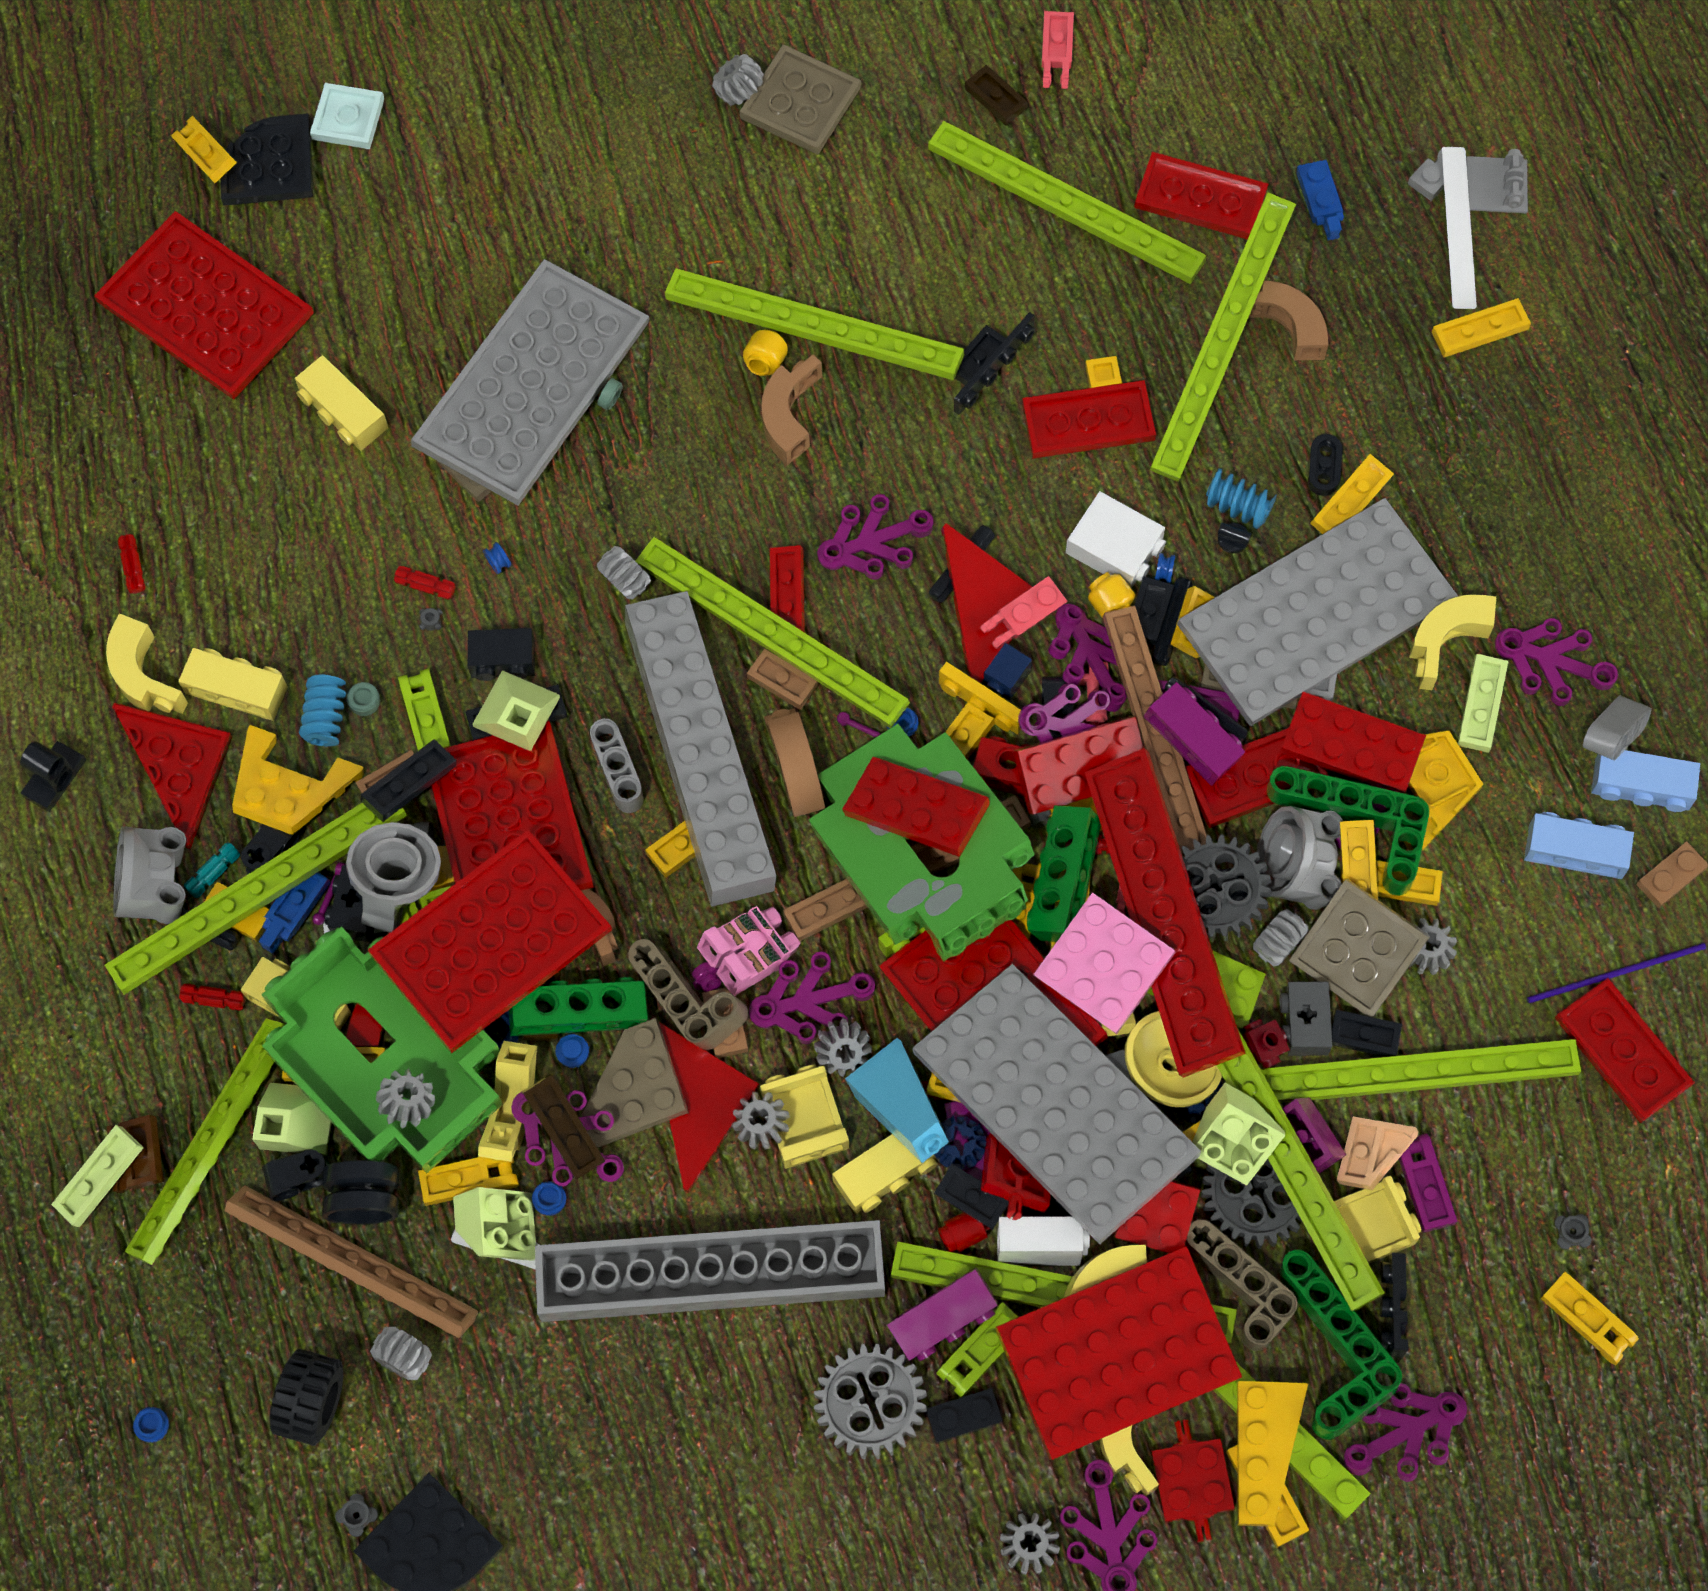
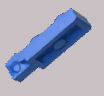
M1327 160L1298 165L1296 174L1312 223H1316L1317 226L1323 225L1327 240L1340 238L1339 233L1342 230L1340 221L1344 218L1343 208Z
M316 873L275 900L264 916L266 920L263 928L266 931L259 940L263 949L274 954L283 942V939L289 942L292 936H295L330 885L328 878Z

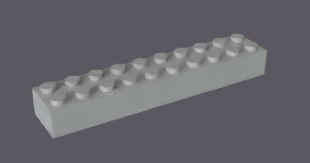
M685 591L625 605V625L711 907L773 892L775 890L776 872L688 592Z
M880 1220L535 1246L537 1315L541 1322L885 1297Z

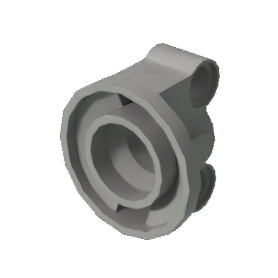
M1287 806L1281 807L1271 815L1262 830L1257 845V852L1260 854V860L1257 864L1266 863L1267 871L1263 874L1270 875L1271 883L1266 885V887L1271 888L1272 895L1270 897L1300 902L1312 910H1318L1329 904L1342 885L1341 880L1334 875L1338 859L1337 846L1334 840L1340 837L1339 822L1343 821L1336 812L1325 811L1319 813Z
M390 822L373 826L359 834L349 847L346 869L351 885L362 896L363 913L361 923L363 925L392 932L401 922L404 907L429 893L439 877L441 858L436 843L426 832L410 824ZM390 878H400V880H395V881H393V880H387V879H390Z
M121 827L114 876V917L154 919L163 924H170L180 918L186 894L183 887L174 882L175 868L182 861L186 844L185 834L181 830L174 827H165L161 830Z

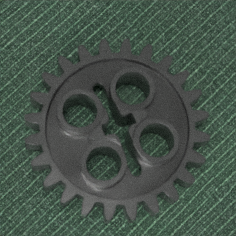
M1207 835L1206 844L1202 846L1199 841L1194 839L1193 850H1189L1185 846L1181 847L1184 855L1183 861L1189 878L1194 875L1203 877V881L1199 885L1192 886L1194 895L1197 897L1196 901L1199 910L1205 904L1217 906L1216 911L1212 914L1207 915L1200 912L1206 932L1209 934L1210 942L1214 941L1216 933H1221L1224 941H1227L1228 932L1233 931L1239 938L1241 937V926L1250 931L1253 929L1251 918L1259 921L1262 920V914L1258 908L1268 909L1269 907L1268 902L1263 899L1272 895L1271 888L1266 887V885L1271 883L1270 875L1263 874L1267 871L1266 863L1257 864L1260 860L1259 852L1249 855L1250 845L1248 843L1238 848L1236 837L1229 844H1225L1224 835H1220L1217 843H1213L1210 835ZM1223 862H1230L1234 865L1228 872L1217 870L1219 864ZM1243 875L1244 879H1237V877ZM1218 884L1222 891L1216 892L1212 885ZM1238 890L1245 891L1248 894L1241 901H1235L1230 896Z
M1268 1159L1264 1164L1269 1167L1270 1174L1268 1176L1255 1174L1248 1185L1239 1182L1209 1164L1206 1170L1212 1176H1204L1202 1179V1183L1210 1187L1201 1192V1197L1210 1199L1204 1205L1203 1210L1214 1211L1209 1222L1212 1224L1220 1221L1222 1225L1219 1230L1222 1233L1227 1230L1231 1231L1230 1240L1233 1242L1238 1236L1243 1237V1247L1245 1248L1251 1239L1255 1240L1258 1249H1261L1264 1239H1267L1269 1244L1275 1247L1277 1235L1286 1242L1290 1237L1287 1229L1295 1233L1300 1229L1296 1220H1302ZM1234 1180L1241 1185L1242 1191L1232 1194L1226 1190L1224 1183ZM1252 1188L1256 1191L1262 1189L1264 1191L1262 1197L1260 1198L1258 1195L1252 1197L1250 1195ZM1277 1191L1285 1193L1288 1196L1289 1203L1286 1205L1276 1204L1273 1201L1272 1194ZM1266 1207L1274 1213L1275 1218L1269 1217ZM1254 1209L1260 1214L1261 1220L1251 1223L1245 1219L1243 1211Z

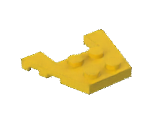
M250 725L247 730L232 804L233 813L293 835L322 811V806L332 798H339L345 793V788L353 781L357 782L362 779L364 767L337 757L324 780L319 781L266 761V758L277 743L276 734Z
M1450 731L1425 734L1426 738L1408 785L1412 794L1422 798L1429 806V818L1422 851L1483 786V782ZM1404 841L1409 851L1414 850L1410 843Z

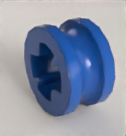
M497 542L493 544L491 550L487 548L483 550L485 558L496 574L502 572V567H511L509 558Z
M1159 553L1155 580L1165 579L1166 583H1171L1175 555L1166 558L1163 553Z

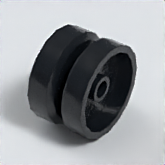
M361 1160L333 1163L323 1169V1187L331 1192L322 1199V1217L325 1220L340 1224L366 1225L386 1223L398 1217L399 1200L395 1195L391 1194L392 1191L399 1187V1169L397 1166L385 1162Z

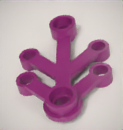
M877 494L871 499V511L858 538L846 542L852 526L857 525L860 521V510L858 507L847 505L841 511L842 521L834 538L824 541L819 546L817 551L818 561L829 570H837L843 566L864 573L871 580H877L882 577L884 573L882 561L877 558L865 561L852 554L864 551L893 562L900 569H907L913 563L912 551L906 547L896 550L882 543L909 533L918 538L927 537L933 530V517L926 510H916L911 513L908 520L876 531L882 516L889 511V499L883 494ZM877 502L885 504L883 508H877L874 505ZM851 512L856 514V517L848 519L845 515ZM917 518H924L926 522L918 524L915 520ZM830 550L839 552L836 556H829L827 554ZM900 555H907L909 559L903 562L898 557ZM875 565L878 566L880 570L877 572H871L869 571V567Z
M1073 604L1062 605L1055 614L1056 626L1059 632L1048 648L1049 654L1055 659L1065 658L1070 650L1068 640L1073 635L1078 645L1071 663L1067 665L1062 674L1064 681L1068 684H1079L1084 676L1083 666L1087 660L1102 687V691L1107 692L1110 696V704L1105 710L1110 712L1120 710L1127 697L1125 688L1112 680L1101 660L1102 658L1117 666L1113 650L1091 640L1087 634L1103 639L1105 644L1111 646L1106 627L1087 619L1080 607ZM1101 694L1098 695L1099 704L1103 702Z
M1554 618L1546 619L1542 625L1524 632L1516 628L1504 629L1495 639L1497 653L1503 658L1513 661L1522 679L1520 683L1521 690L1525 694L1533 695L1538 692L1542 684L1541 678L1532 672L1526 659L1528 657L1538 662L1553 690L1551 700L1558 706H1565L1569 703L1572 697V690L1569 686L1565 685L1557 668L1590 680L1591 684L1598 690L1612 688L1618 678L1616 667L1609 662H1600L1593 667L1561 655L1574 649L1577 651L1587 650L1592 642V635L1587 630H1577L1573 636L1542 648L1530 644L1543 637L1547 640H1554L1559 636L1562 625ZM1546 626H1553L1556 632L1551 633L1547 631ZM1583 637L1587 643L1581 644L1576 638ZM1513 642L1516 648H1509L1505 643ZM1597 676H1605L1608 682H1601ZM1526 681H1534L1536 683V687L1532 688L1527 686ZM1556 692H1564L1567 695V698H1559Z
M1064 684L1060 687L1058 695L1044 705L1031 703L1024 706L1019 713L1018 723L1024 733L1037 736L1040 743L1053 739L1048 729L1060 731L1061 735L1065 736L1095 727V725L1081 722L1097 710L1106 709L1110 704V696L1105 691L1094 690L1089 694L1088 701L1064 718L1052 717L1054 713L1067 703L1073 704L1080 699L1081 692L1078 686ZM1072 688L1074 694L1068 700L1066 698V691ZM1101 694L1103 702L1098 706L1095 703V698ZM1035 713L1037 722L1031 725L1029 718Z
M817 952L812 956L811 968L794 997L781 1000L789 983L794 982L799 976L798 965L794 961L786 960L780 964L779 977L768 995L759 996L750 1004L749 1016L757 1027L771 1028L776 1025L795 1035L802 1044H810L816 1039L815 1026L810 1022H802L800 1024L785 1015L786 1013L799 1011L828 1027L829 1021L834 1022L842 1018L848 1022V1018L844 1014H832L817 1005L849 996L857 1001H867L875 993V981L871 975L859 972L854 974L847 983L813 991L821 976L828 972L831 967L830 956L825 952ZM823 958L827 961V964L824 967H817L815 961ZM786 967H792L795 969V973L791 976H786L783 974V970ZM864 980L868 983V986L865 989H858L856 983ZM763 1006H768L772 1009L771 1013L766 1016L761 1015L759 1010ZM808 1028L813 1033L810 1037L804 1038L800 1035L801 1030Z
M573 1090L568 1095H565L569 1103L572 1095L579 1094L582 1096V1104L578 1107L572 1106L574 1111L582 1110L585 1107L587 1099L582 1091ZM520 1092L513 1099L511 1110L515 1119L524 1124L527 1142L525 1159L528 1164L538 1166L545 1160V1151L539 1145L538 1123L541 1126L542 1124L534 1112L526 1114L522 1111V1105L527 1100L522 1092ZM606 1110L598 1111L595 1115L579 1117L586 1130L597 1128L600 1131H607L614 1124L612 1114ZM602 1114H606L610 1118V1123L606 1127H601L597 1124V1118ZM551 1141L555 1168L552 1172V1179L558 1186H566L572 1181L573 1175ZM532 1149L541 1151L542 1157L539 1161L534 1162L529 1159L528 1154ZM601 1153L605 1162L596 1167L599 1177L607 1182L618 1180L624 1171L622 1160L615 1154L603 1155ZM613 1162L616 1164L617 1170L614 1174L608 1175L604 1172V1165L606 1163ZM560 1169H565L569 1173V1178L564 1182L556 1179V1173Z
M1400 1383L1396 1392H1404L1407 1397L1400 1400L1393 1395L1390 1398L1391 1403L1399 1408L1408 1405L1428 1412L1419 1417H1414L1383 1409L1380 1406L1376 1408L1377 1412L1375 1415H1367L1362 1420L1368 1424L1378 1422L1397 1427V1429L1367 1445L1353 1444L1349 1446L1344 1454L1346 1469L1353 1475H1364L1371 1470L1374 1458L1407 1441L1404 1457L1397 1463V1475L1403 1481H1413L1418 1476L1417 1461L1425 1431L1437 1424L1436 1438L1428 1446L1427 1457L1434 1465L1445 1464L1449 1458L1448 1443L1452 1427L1461 1424L1467 1415L1465 1400L1453 1392L1441 1393L1436 1398L1411 1392L1407 1385ZM1363 1401L1360 1406L1365 1405V1401ZM1452 1404L1456 1409L1453 1412H1447L1443 1409V1406ZM1434 1449H1441L1445 1454L1442 1457H1435L1431 1452ZM1360 1452L1364 1454L1365 1458L1361 1461H1356L1352 1458V1455ZM1405 1465H1410L1414 1468V1471L1406 1474L1401 1468Z
M1095 1460L1087 1466L1084 1478L1086 1484L1094 1489L1101 1529L1081 1516L1080 1511L1074 1506L1063 1508L1059 1519L1063 1527L1067 1529L1074 1528L1105 1550L1108 1565L1089 1554L1085 1544L1079 1541L1072 1542L1068 1546L1066 1557L1072 1564H1081L1101 1578L1103 1591H1135L1137 1580L1134 1572L1145 1555L1156 1547L1157 1536L1148 1529L1140 1531L1135 1540V1548L1123 1563L1120 1547L1139 1518L1149 1512L1150 1500L1143 1494L1134 1495L1129 1502L1128 1511L1117 1527H1115L1108 1486L1113 1479V1470L1107 1462ZM1095 1470L1102 1471L1105 1475L1104 1481L1100 1483L1095 1482L1092 1479V1473ZM1137 1499L1143 1500L1146 1504V1509L1142 1512L1136 1511L1133 1507V1502ZM1067 1511H1072L1076 1514L1077 1521L1075 1523L1069 1524L1064 1520V1514ZM1142 1535L1151 1536L1153 1539L1151 1547H1143L1141 1545L1140 1537ZM1077 1546L1083 1550L1084 1555L1081 1559H1074L1071 1556L1070 1550L1073 1547ZM1116 1576L1122 1577L1125 1581V1587L1122 1589L1114 1588L1112 1579Z

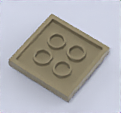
M783 44L765 71L762 78L763 83L757 88L758 92L752 94L750 100L747 99L739 112L740 119L819 155L860 90L861 80Z
M1345 879L1289 961L1318 982H1329V989L1366 1016L1374 1017L1430 936L1355 883Z

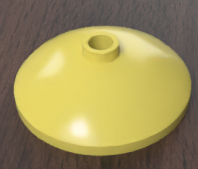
M1159 1011L1142 1018L1134 1026L1127 1038L1125 1062L1129 1075L1141 1092L1160 1104L1170 1107L1196 1105L1207 1099L1221 1081L1222 1074L1217 1065L1184 1078L1179 1076ZM1163 1063L1170 1065L1172 1071L1166 1070L1163 1067Z

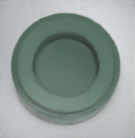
M611 378L602 390L597 405L607 411L612 409L622 392V383Z
M357 683L348 691L347 702L351 711L356 715H371L380 706V695L376 687L370 683Z

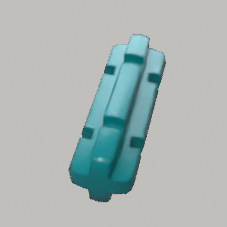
M225 843L218 850L220 853L218 855L214 854L196 872L198 875L196 877L192 876L184 884V888L189 894L198 898L206 890L204 887L206 885L210 886L228 868L226 866L228 863L233 864L239 858V851L231 843Z

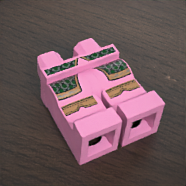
M756 906L750 909L748 913L736 917L719 928L714 926L704 931L697 949L711 967H719L716 974L729 992L736 996L774 971H778L780 964L788 960L797 951L800 941L790 931L779 936L775 929L780 926L782 920L774 907L760 911ZM710 946H711V947L714 949V951L717 953V956H715L714 954H712V952H711V950H710ZM730 972L735 977L736 982L731 979Z

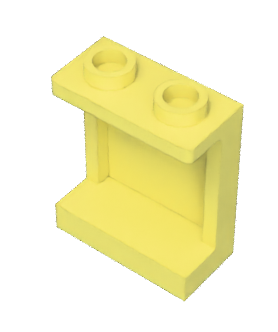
M808 1065L800 1068L797 1071L798 1074L788 1077L776 1075L765 1080L766 1084L760 1086L762 1098L767 1092H770L773 1095V1101L777 1099L783 1101L784 1106L781 1110H787L790 1114V1118L783 1121L789 1126V1131H778L782 1141L779 1144L777 1143L785 1169L850 1149L849 1139L842 1125L827 1079L825 1066Z
M1391 1175L1383 1178L1373 1190L1363 1189L1334 1201L1368 1264L1384 1258L1392 1252L1396 1253L1413 1246L1420 1238L1421 1227L1418 1219L1413 1213L1409 1214L1404 1204L1406 1201L1405 1192L1399 1182L1394 1183Z

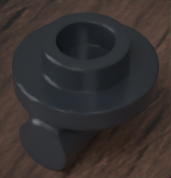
M1221 523L1218 530V544L1228 553H1239L1248 546L1252 533L1248 532L1243 525L1238 523Z

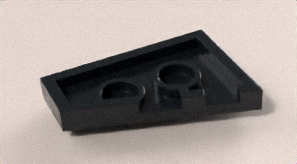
M1392 1252L1387 1258V1262H1382L1380 1280L1381 1283H1386V1297L1381 1296L1380 1317H1385V1331H1380L1379 1342L1393 1360L1399 1363L1409 1351L1408 1339H1401V1336L1405 1334L1408 1323V1313L1405 1308H1400V1303L1405 1301L1407 1292L1406 1254Z

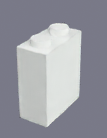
M1099 491L1067 539L1066 554L1102 574L1109 572L1110 575L1120 574L1132 588L1137 580L1142 582L1143 577H1146L1150 569L1148 563L1153 556L1157 558L1166 544V541L1163 540L1165 527Z
M999 1217L997 1228L998 1262L1018 1266H1080L1082 1255L1088 1254L1090 1234L1073 1217H1021L1018 1220H1012L1013 1217L1011 1219Z

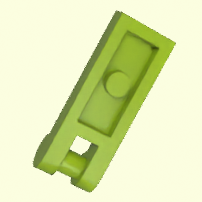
M429 668L420 670V674L408 677L407 674L399 676L400 688L418 751L433 739L443 748L450 747V741ZM424 686L425 691L413 694L412 689Z
M1003 1302L994 1310L996 1314L984 1321L936 1373L943 1381L947 1379L956 1387L954 1391L961 1398L972 1389L975 1383L1005 1353L995 1327L1018 1318V1316ZM962 1362L971 1369L966 1377L956 1369Z

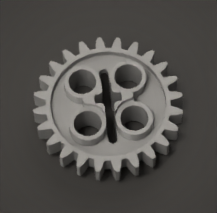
M861 1344L860 1354L855 1355L854 1351L848 1348V1359L844 1360L839 1355H836L835 1358L838 1366L836 1368L829 1365L825 1366L827 1373L830 1375L829 1378L818 1377V1382L824 1387V1390L814 1391V1396L823 1402L815 1405L814 1410L817 1413H825V1415L820 1417L817 1422L819 1426L830 1425L824 1432L825 1437L828 1439L837 1435L834 1442L835 1447L838 1449L846 1443V1452L849 1456L854 1453L856 1448L860 1449L862 1459L866 1458L868 1450H873L876 1459H880L881 1449L886 1448L887 1452L892 1456L894 1455L893 1444L897 1443L905 1448L906 1444L903 1437L905 1435L913 1438L916 1437L912 1425H923L924 1423L917 1415V1413L927 1411L926 1405L918 1402V1400L927 1397L926 1390L916 1389L924 1383L922 1376L912 1378L911 1376L917 1370L916 1366L912 1364L904 1368L906 1356L902 1354L896 1360L893 1359L894 1350L891 1347L886 1351L885 1355L881 1354L879 1344L875 1345L872 1353H868L865 1344ZM879 1371L889 1374V1380L882 1386H876L871 1383L872 1376ZM859 1373L864 1375L871 1395L876 1399L875 1404L884 1424L882 1430L877 1428L870 1408L865 1404L866 1398L857 1379ZM853 1385L857 1388L853 1398L845 1400L839 1397V1391L842 1387ZM891 1403H897L903 1407L901 1414L896 1418H888L884 1415L885 1408ZM856 1418H868L870 1420L869 1427L862 1432L854 1431L852 1423Z

